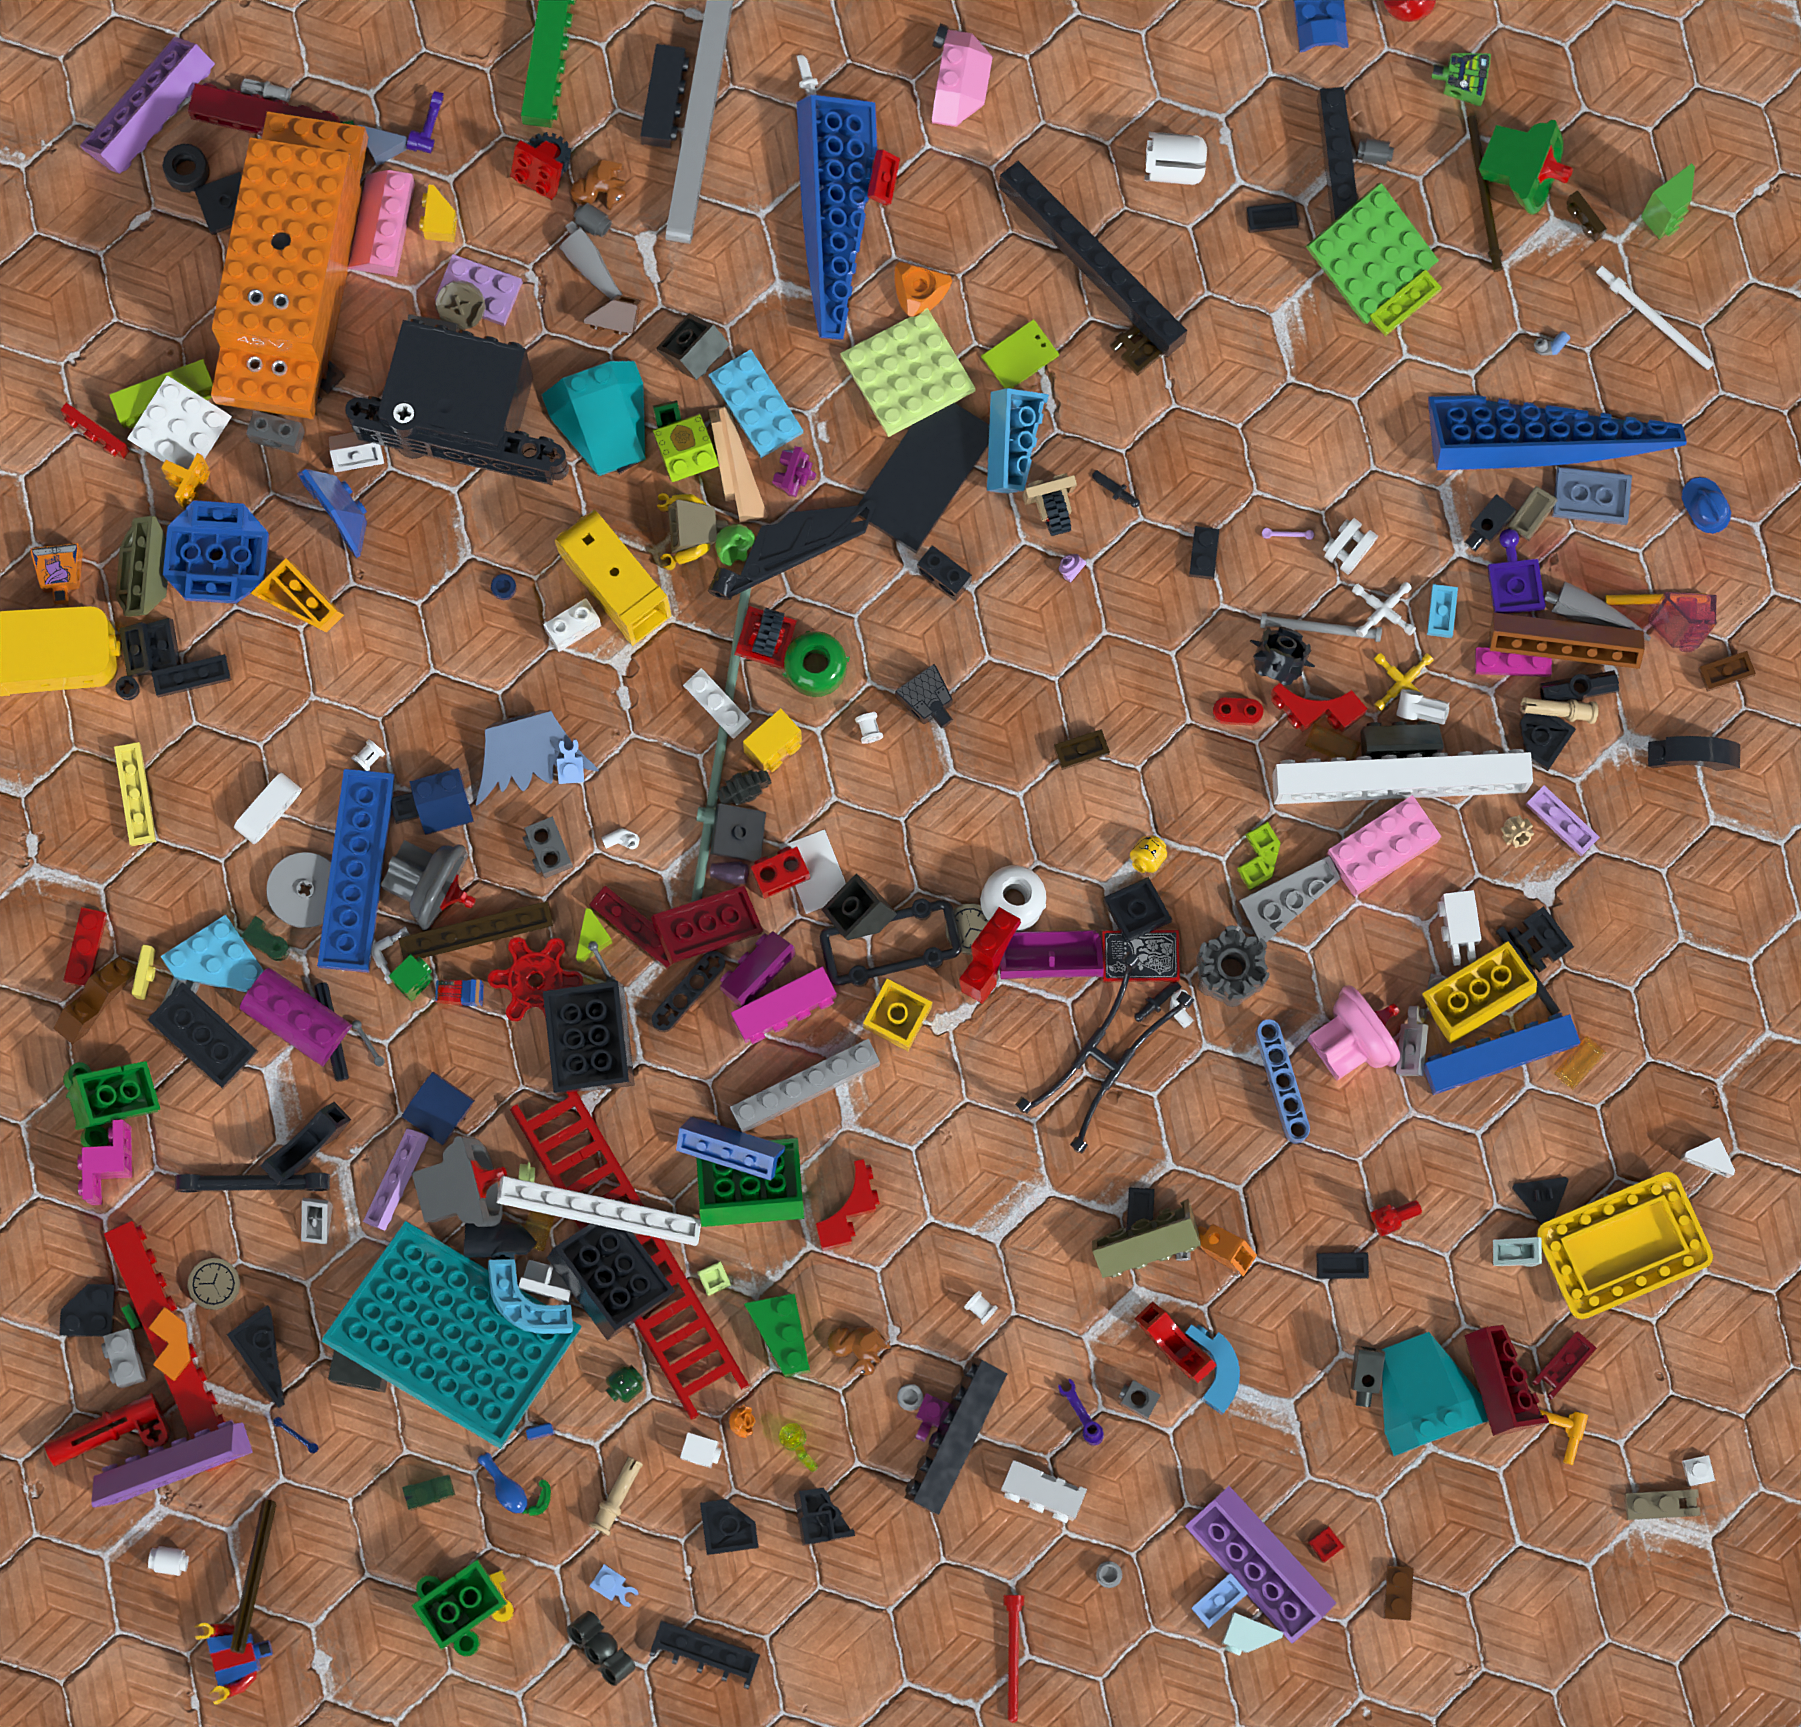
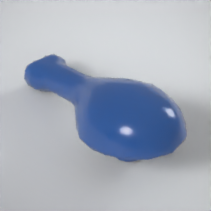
M486 1452L478 1456L477 1461L487 1469L495 1481V1495L499 1503L510 1512L523 1513L527 1507V1497L523 1488L500 1471L490 1453Z

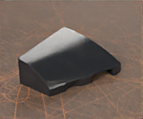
M824 1487L798 1491L794 1494L803 1546L856 1536L854 1529H850L842 1518V1512L832 1504L830 1496Z

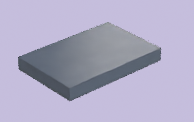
M1557 467L1554 497L1557 498V502L1553 507L1552 517L1627 525L1632 475Z

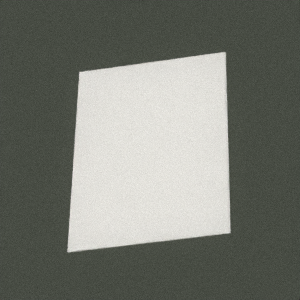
M825 829L780 846V849L791 846V848L797 846L810 873V880L795 886L806 914L823 908L846 884ZM796 861L786 862L790 871L798 867Z

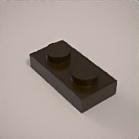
M1578 190L1571 194L1566 203L1569 214L1579 220L1585 235L1589 238L1592 237L1597 242L1604 236L1607 228Z
M1102 729L1054 745L1062 770L1110 755Z

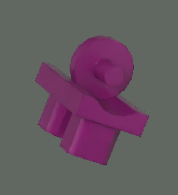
M794 446L793 450H782L780 463L788 468L786 473L776 472L772 481L777 488L784 490L791 497H797L800 486L805 487L807 480H815L817 475L811 471L813 463L808 461L810 456L802 451V447Z

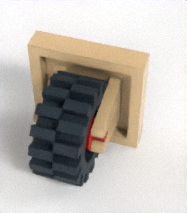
M1067 473L1054 476L1051 482L1044 483L1043 480L1029 483V487L1025 489L1022 495L1024 504L1028 505L1036 502L1041 520L1046 522L1051 536L1070 532L1071 521L1069 514H1071L1072 510L1067 494L1072 493L1077 486L1075 476L1068 477Z

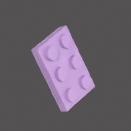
M452 254L437 294L445 285L452 281L464 280L470 282L484 296L486 308L482 319L505 326L522 285V279Z

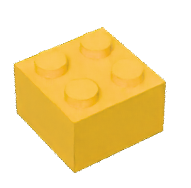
M780 708L743 741L744 753L760 770L774 772L783 763L781 759L787 754L793 755L800 749V743L802 742L801 730Z
M886 979L863 1022V1028L909 1051L932 1008V1002Z

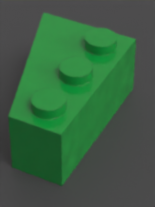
M795 1293L744 1303L746 1310L784 1377L810 1373Z

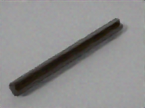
M264 1499L261 1504L232 1637L231 1652L238 1654L245 1652L274 1519L276 1502L269 1499Z

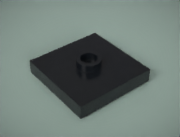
M240 172L194 188L211 235L232 228L242 179Z
M720 803L716 804L710 854L750 862L760 859L766 812Z
M1149 877L1103 897V902L1126 943L1172 922L1168 910Z

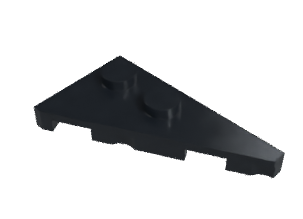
M267 1305L230 1331L227 1336L280 1409L285 1405L272 1311L269 1305Z

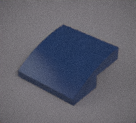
M433 1071L413 1097L401 1117L443 1146L447 1143L457 1125L462 1122L475 1100Z

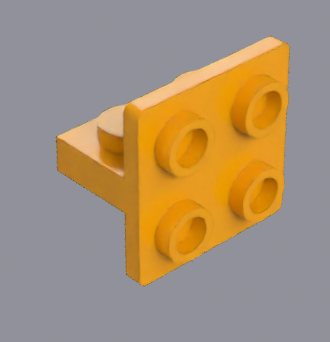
M199 453L196 454L189 469H185L168 460H165L161 468L166 476L165 478L170 482L169 485L177 490L175 498L182 510H186V507L191 502L197 501V491L201 484L204 485L210 474L203 455Z

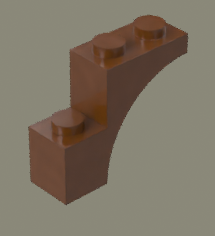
M118 956L90 976L79 998L62 1010L53 1029L73 1045L89 1032L98 1016L111 1000L135 979L136 969L122 957Z

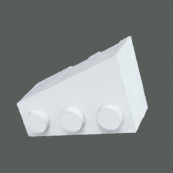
M1013 1460L1001 1491L1005 1492L1004 1497L1011 1501L1019 1503L1020 1499L1029 1502L1028 1507L1040 1513H1043L1044 1509L1054 1513L1052 1518L1067 1523L1068 1519L1074 1521L1087 1489L1083 1487L1078 1488L1066 1483L1065 1480L1054 1478L1040 1470Z

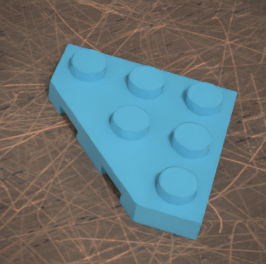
M226 915L161 956V959L175 979L194 981L220 988H231L246 993L264 971Z

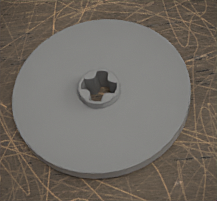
M304 852L284 858L273 868L267 881V899L272 911L280 920L298 928H312L323 924L331 862L320 855ZM304 884L305 887H311L309 896H306L304 893L301 895L298 893L301 891V885Z

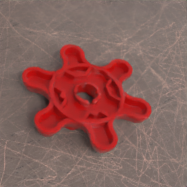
M521 937L511 939L508 949L513 956L514 962L512 966L507 970H493L488 975V983L491 987L496 989L506 988L511 992L512 1001L506 1008V1016L513 1022L520 1021L526 1011L533 1007L541 1009L545 1016L543 991L582 986L584 981L583 976L579 972L564 971L560 967L559 959L565 952V944L559 938L549 940L545 949L541 952L531 951L526 941ZM540 974L543 977L542 984L536 988L529 984L530 976Z

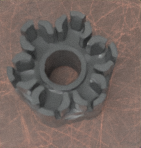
M1233 925L1227 926L1216 939L1208 940V943L1204 942L1196 957L1199 990L1204 995L1224 1002L1229 1007H1237L1255 993L1260 992L1270 975V972L1267 973L1268 967L1265 964L1266 942L1262 938L1258 941L1256 937H1246L1241 929L1237 931V926ZM1227 959H1234L1242 966V974L1236 977L1228 976L1223 972L1221 964Z

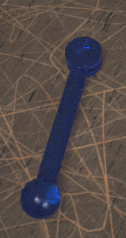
M281 1417L273 1419L275 1427H281L308 1447L310 1453L318 1452L319 1447L317 1444L310 1443L283 1423Z

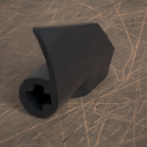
M501 1220L499 1224L493 1227H478L475 1224L465 1223L464 1257H491L492 1260L514 1259L515 1255H527L537 1245V1241L521 1224Z

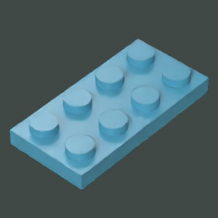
M751 349L709 374L710 380L760 458L765 457L803 434L800 424Z

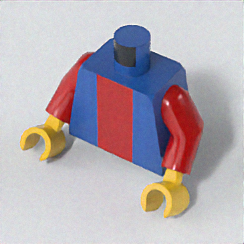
M199 1623L195 1625V1627H202L204 1630L202 1636H195V1638L199 1640L207 1639L218 1686L212 1689L209 1694L217 1692L220 1695V1699L213 1702L215 1705L221 1703L226 1698L244 1692L255 1681L257 1672L261 1670L259 1659L273 1655L269 1640L255 1643L253 1635L250 1633L248 1634L245 1652L243 1654L231 1652L230 1647L235 1628L233 1624L216 1623L209 1625L208 1623Z

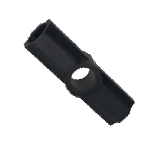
M1615 670L1589 675L1578 674L1573 678L1540 683L1539 685L1541 700L1567 702L1570 699L1580 702L1585 698L1619 692V681ZM1573 684H1582L1585 688V692H1577L1574 689Z

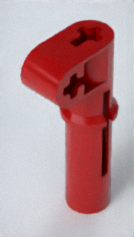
M150 1393L114 1411L102 1412L101 1417L44 1443V1447L49 1460L56 1467L113 1439L117 1442L122 1435L134 1429L138 1430L144 1444L153 1448L167 1443L171 1431L153 1393ZM126 1417V1422L78 1445L76 1444L75 1440ZM157 1418L160 1423L153 1427L155 1430H161L162 1434L158 1436L159 1441L156 1437H151L150 1434L154 1432L152 1427L146 1430L143 1427L144 1424Z

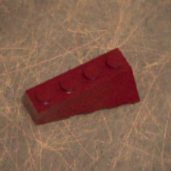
M1504 1325L1488 1326L1464 1335L1492 1435L1509 1434L1550 1423L1547 1415H1542L1537 1403L1540 1401L1536 1392L1531 1393L1525 1380L1529 1377L1525 1369H1522L1516 1361L1518 1354Z

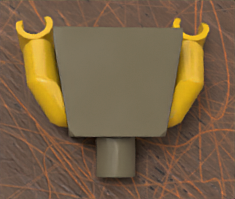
M660 493L658 499L667 501L663 505L658 504L657 507L660 511H669L671 552L676 553L675 556L670 554L661 556V560L671 559V564L663 568L667 571L673 570L676 563L684 564L696 560L707 553L710 546L716 542L720 530L728 526L727 520H716L714 507L707 506L704 501L693 494L673 495L672 498H669L667 494Z

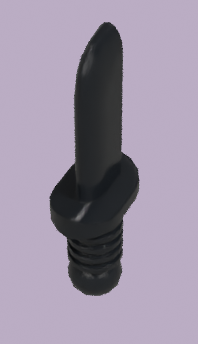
M1095 470L1092 475L1093 479L1114 494L1112 498L1115 501L1120 498L1133 508L1139 507V499L1125 490L1127 488L1125 484L1120 486L1098 470Z
M1173 982L1153 999L1148 996L1146 998L1148 1003L1139 1012L1135 1013L1134 1019L1137 1022H1141L1154 1010L1159 1013L1161 1011L1159 1006L1182 986L1178 982Z

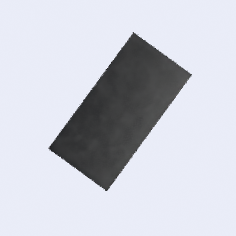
M952 403L912 424L857 505H863L869 500L876 503V508L869 524L909 550L917 553L989 447V424L956 403ZM867 508L858 516L860 519H867L869 514Z

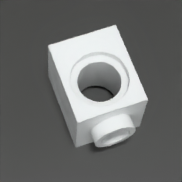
M688 1433L680 1458L711 1468L713 1463H718L722 1449L717 1448L718 1441Z

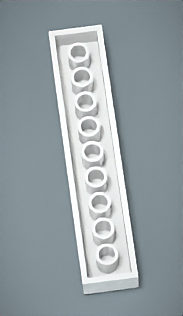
M1523 749L1509 750L1507 754H1498L1497 750L1484 751L1483 755H1473V752L1466 751L1459 752L1458 756H1448V753L1432 754V757H1422V754L1407 755V758L1397 759L1396 755L1382 756V759L1372 760L1370 756L1357 757L1355 761H1346L1344 757L1332 758L1331 762H1321V759L1317 758L1307 759L1306 763H1296L1295 760H1282L1280 764H1276L1272 774L1274 804L1404 799L1412 795L1414 798L1526 793L1533 783L1531 752L1524 753Z

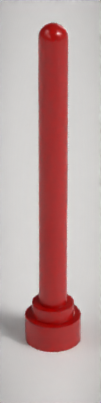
M1004 1595L1003 1606H1006V1611H1009L1008 1721L1015 1723L1018 1720L1019 1611H1022V1606H1024V1595Z

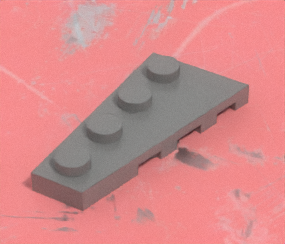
M1327 856L1238 902L1257 940L1259 941L1262 938L1267 943L1269 939L1282 930L1291 920L1341 878L1331 857Z

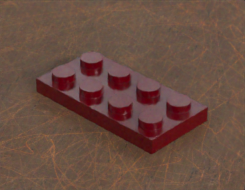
M745 885L654 914L651 917L670 964L760 935L763 932Z

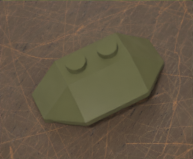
M155 516L134 518L131 523L132 527L126 533L120 546L115 596L123 609L124 615L127 617L147 615L167 595L168 581L163 576L166 537Z

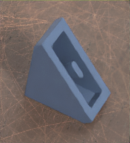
M362 126L366 128L368 134L366 149L376 166L407 150L406 136Z

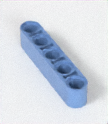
M1264 1020L1259 1024L1255 1035L1287 1140L1295 1144L1301 1143L1310 1132V1125L1281 1029L1274 1020ZM1270 1027L1273 1029L1275 1036L1267 1039L1262 1035L1261 1029ZM1272 1051L1279 1052L1282 1056V1061L1273 1063L1269 1059V1053ZM1282 1075L1287 1077L1289 1086L1284 1088L1278 1086L1276 1077ZM1292 1100L1295 1102L1296 1111H1286L1283 1107L1284 1101ZM1295 1124L1300 1125L1304 1129L1303 1136H1294L1291 1132V1126Z

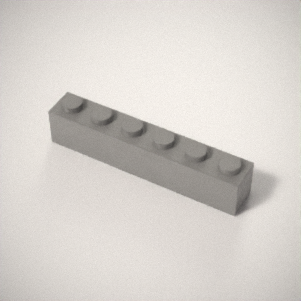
M869 1039L864 1040L731 1106V1113L740 1131L745 1133L879 1067L880 1061Z

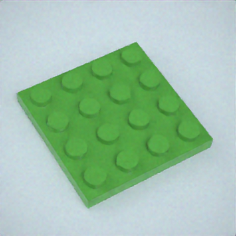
M1377 183L1305 246L1363 324L1372 320L1370 318L1372 313L1425 269L1428 271L1439 261L1382 183Z

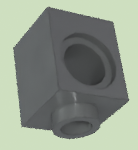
M1133 1380L1131 1385L1125 1383L1118 1397L1123 1399L1120 1403L1121 1406L1147 1420L1161 1395ZM1141 1392L1145 1396V1403L1141 1406L1134 1405L1131 1401L1132 1393Z

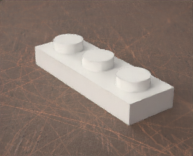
M702 668L683 685L733 739L752 722Z

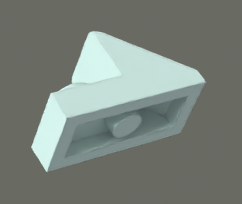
M1540 1237L1493 1240V1266L1522 1265L1534 1267L1542 1264Z

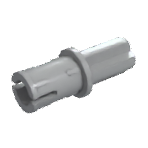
M244 79L241 84L242 93L249 95L257 94L263 96L265 100L279 99L289 103L291 97V88L272 85L270 81L263 83Z

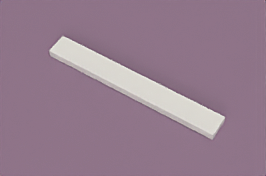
M506 1176L500 1178L497 1203L694 1246L699 1243L701 1219Z

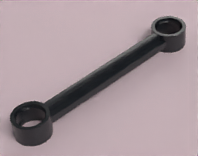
M306 1173L304 1175H292L279 1184L269 1175L201 1176L196 1174L175 1175V1192L195 1193L201 1191L250 1190L329 1191L330 1174Z

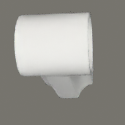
M1403 689L1401 691L1397 716L1410 720H1418L1419 718L1445 724L1449 713V702L1425 697L1423 693L1414 690Z

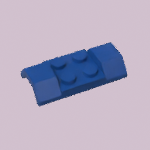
M1293 0L1300 52H1305L1315 46L1337 45L1341 48L1349 47L1344 0Z

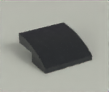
M166 618L148 624L140 622L119 628L127 676L149 675L152 671L181 665L173 619Z

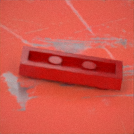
M67 402L60 411L65 417L63 421L73 429H76L78 426L85 431L83 435L91 442L96 443V441H99L105 445L103 449L113 457L119 455L123 459L128 455L130 451L125 443Z
M81 907L63 979L64 983L85 987L89 977L93 975L108 915L106 912Z

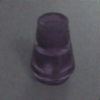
M742 861L711 864V878L736 886L747 883L749 875L748 864H743Z

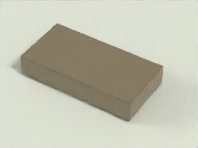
M1535 486L1509 523L1508 529L1515 530L1519 536L1530 541L1556 504L1557 498Z

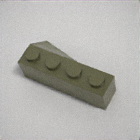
M1189 1199L1181 1201L1182 1207L1170 1211L1169 1207L1159 1211L1160 1215L1155 1219L1146 1220L1143 1218L1136 1221L1128 1231L1125 1228H1120L1093 1240L1092 1252L1102 1277H1117L1126 1270L1132 1268L1141 1269L1150 1262L1156 1260L1165 1261L1174 1254L1180 1252L1188 1253L1201 1246L1200 1234Z

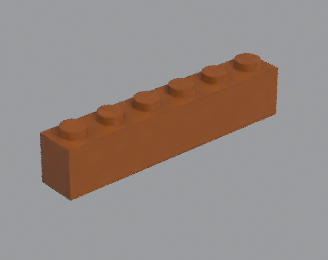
M1493 613L1489 632L1490 651L1636 669L1641 667L1645 650L1644 631L1501 613Z

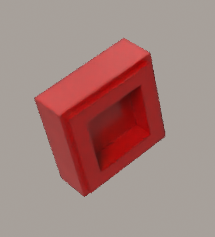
M1329 1526L1308 1541V1544L1323 1563L1345 1547Z

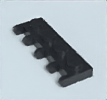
M663 1620L660 1621L649 1656L655 1657L657 1648L674 1653L672 1664L677 1665L680 1656L699 1662L696 1671L698 1673H702L705 1664L724 1670L721 1679L724 1682H727L729 1673L747 1678L744 1682V1688L748 1690L761 1655Z

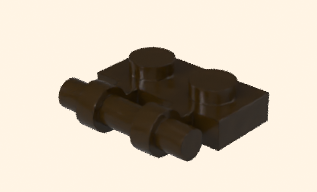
M1134 324L1125 333H1119L1116 336V340L1110 344L1114 352H1117L1122 347L1127 350L1121 355V359L1136 376L1164 355ZM1137 334H1142L1144 337L1136 344L1131 341Z

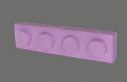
M408 1128L406 1129L363 1222L381 1230H386L395 1208L403 1196V1191L412 1176V1172H414L418 1159L425 1149L428 1136Z

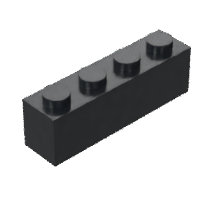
M656 44L640 134L641 145L671 149L672 141L677 140L678 126H675V120L680 118L682 103L678 102L680 95L685 93L686 80L682 79L683 73L688 72L690 57H686V50L683 47Z

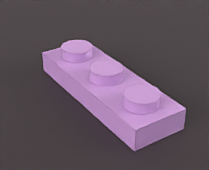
M1545 785L1526 803V806L1579 856H1582L1600 838Z

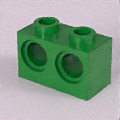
M411 954L389 975L392 983L411 1002L433 982L430 975L432 970L421 957L415 959Z

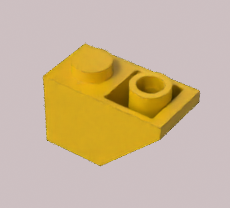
M428 184V192H424L422 198V207L426 208L425 216H420L419 230L423 231L425 240L455 242L456 212L434 185Z

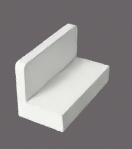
M355 432L329 437L330 454L335 472L384 464L381 445L358 440Z

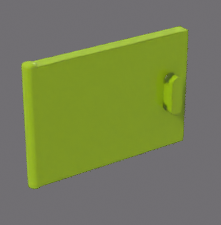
M1034 319L981 355L1004 389H1013L1060 356Z

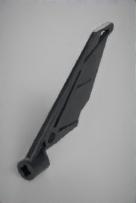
M869 500L859 506L789 512L778 524L761 526L741 575L718 567L708 592L717 598L732 600L733 596L864 534L875 511L876 503ZM867 508L869 511L867 519L853 522Z

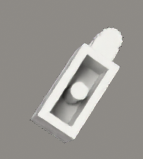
M1474 890L1443 894L1441 901L1437 903L1439 917L1443 916L1445 925L1441 927L1443 942L1447 941L1448 948H1451L1454 966L1460 965L1461 955L1459 947L1461 946L1467 947V958L1469 963L1472 964L1476 961L1474 945H1478L1481 941Z

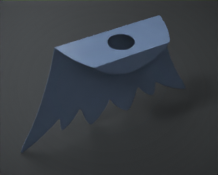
M534 711L495 722L485 729L484 766L476 806L489 795L497 782H499L501 792H504L511 776L522 791L527 789L533 772L543 781L549 784L553 782V765L557 767V757H564V754L559 749V741L563 739L566 749H571L573 742L562 729L552 711ZM578 749L575 756H582L583 768L599 771Z

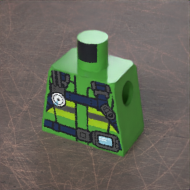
M1453 53L1450 56L1448 66L1434 64L1431 79L1445 81V95L1481 106L1485 96L1491 54Z

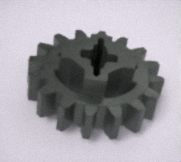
M751 769L746 772H740L726 781L727 786L721 787L717 794L721 803L725 805L730 803L740 805L745 802H751L763 794L762 789L772 784L771 778L767 770L757 772Z

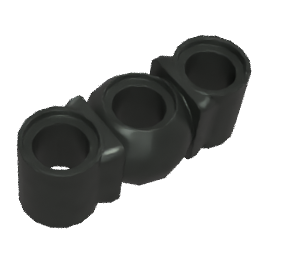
M586 1611L567 1626V1633L580 1649L585 1646V1654L592 1663L601 1665L597 1670L601 1672L605 1681L612 1686H616L635 1670V1663L624 1652L623 1648L618 1650V1644L611 1634L602 1632L605 1627L601 1624L599 1618L593 1612Z

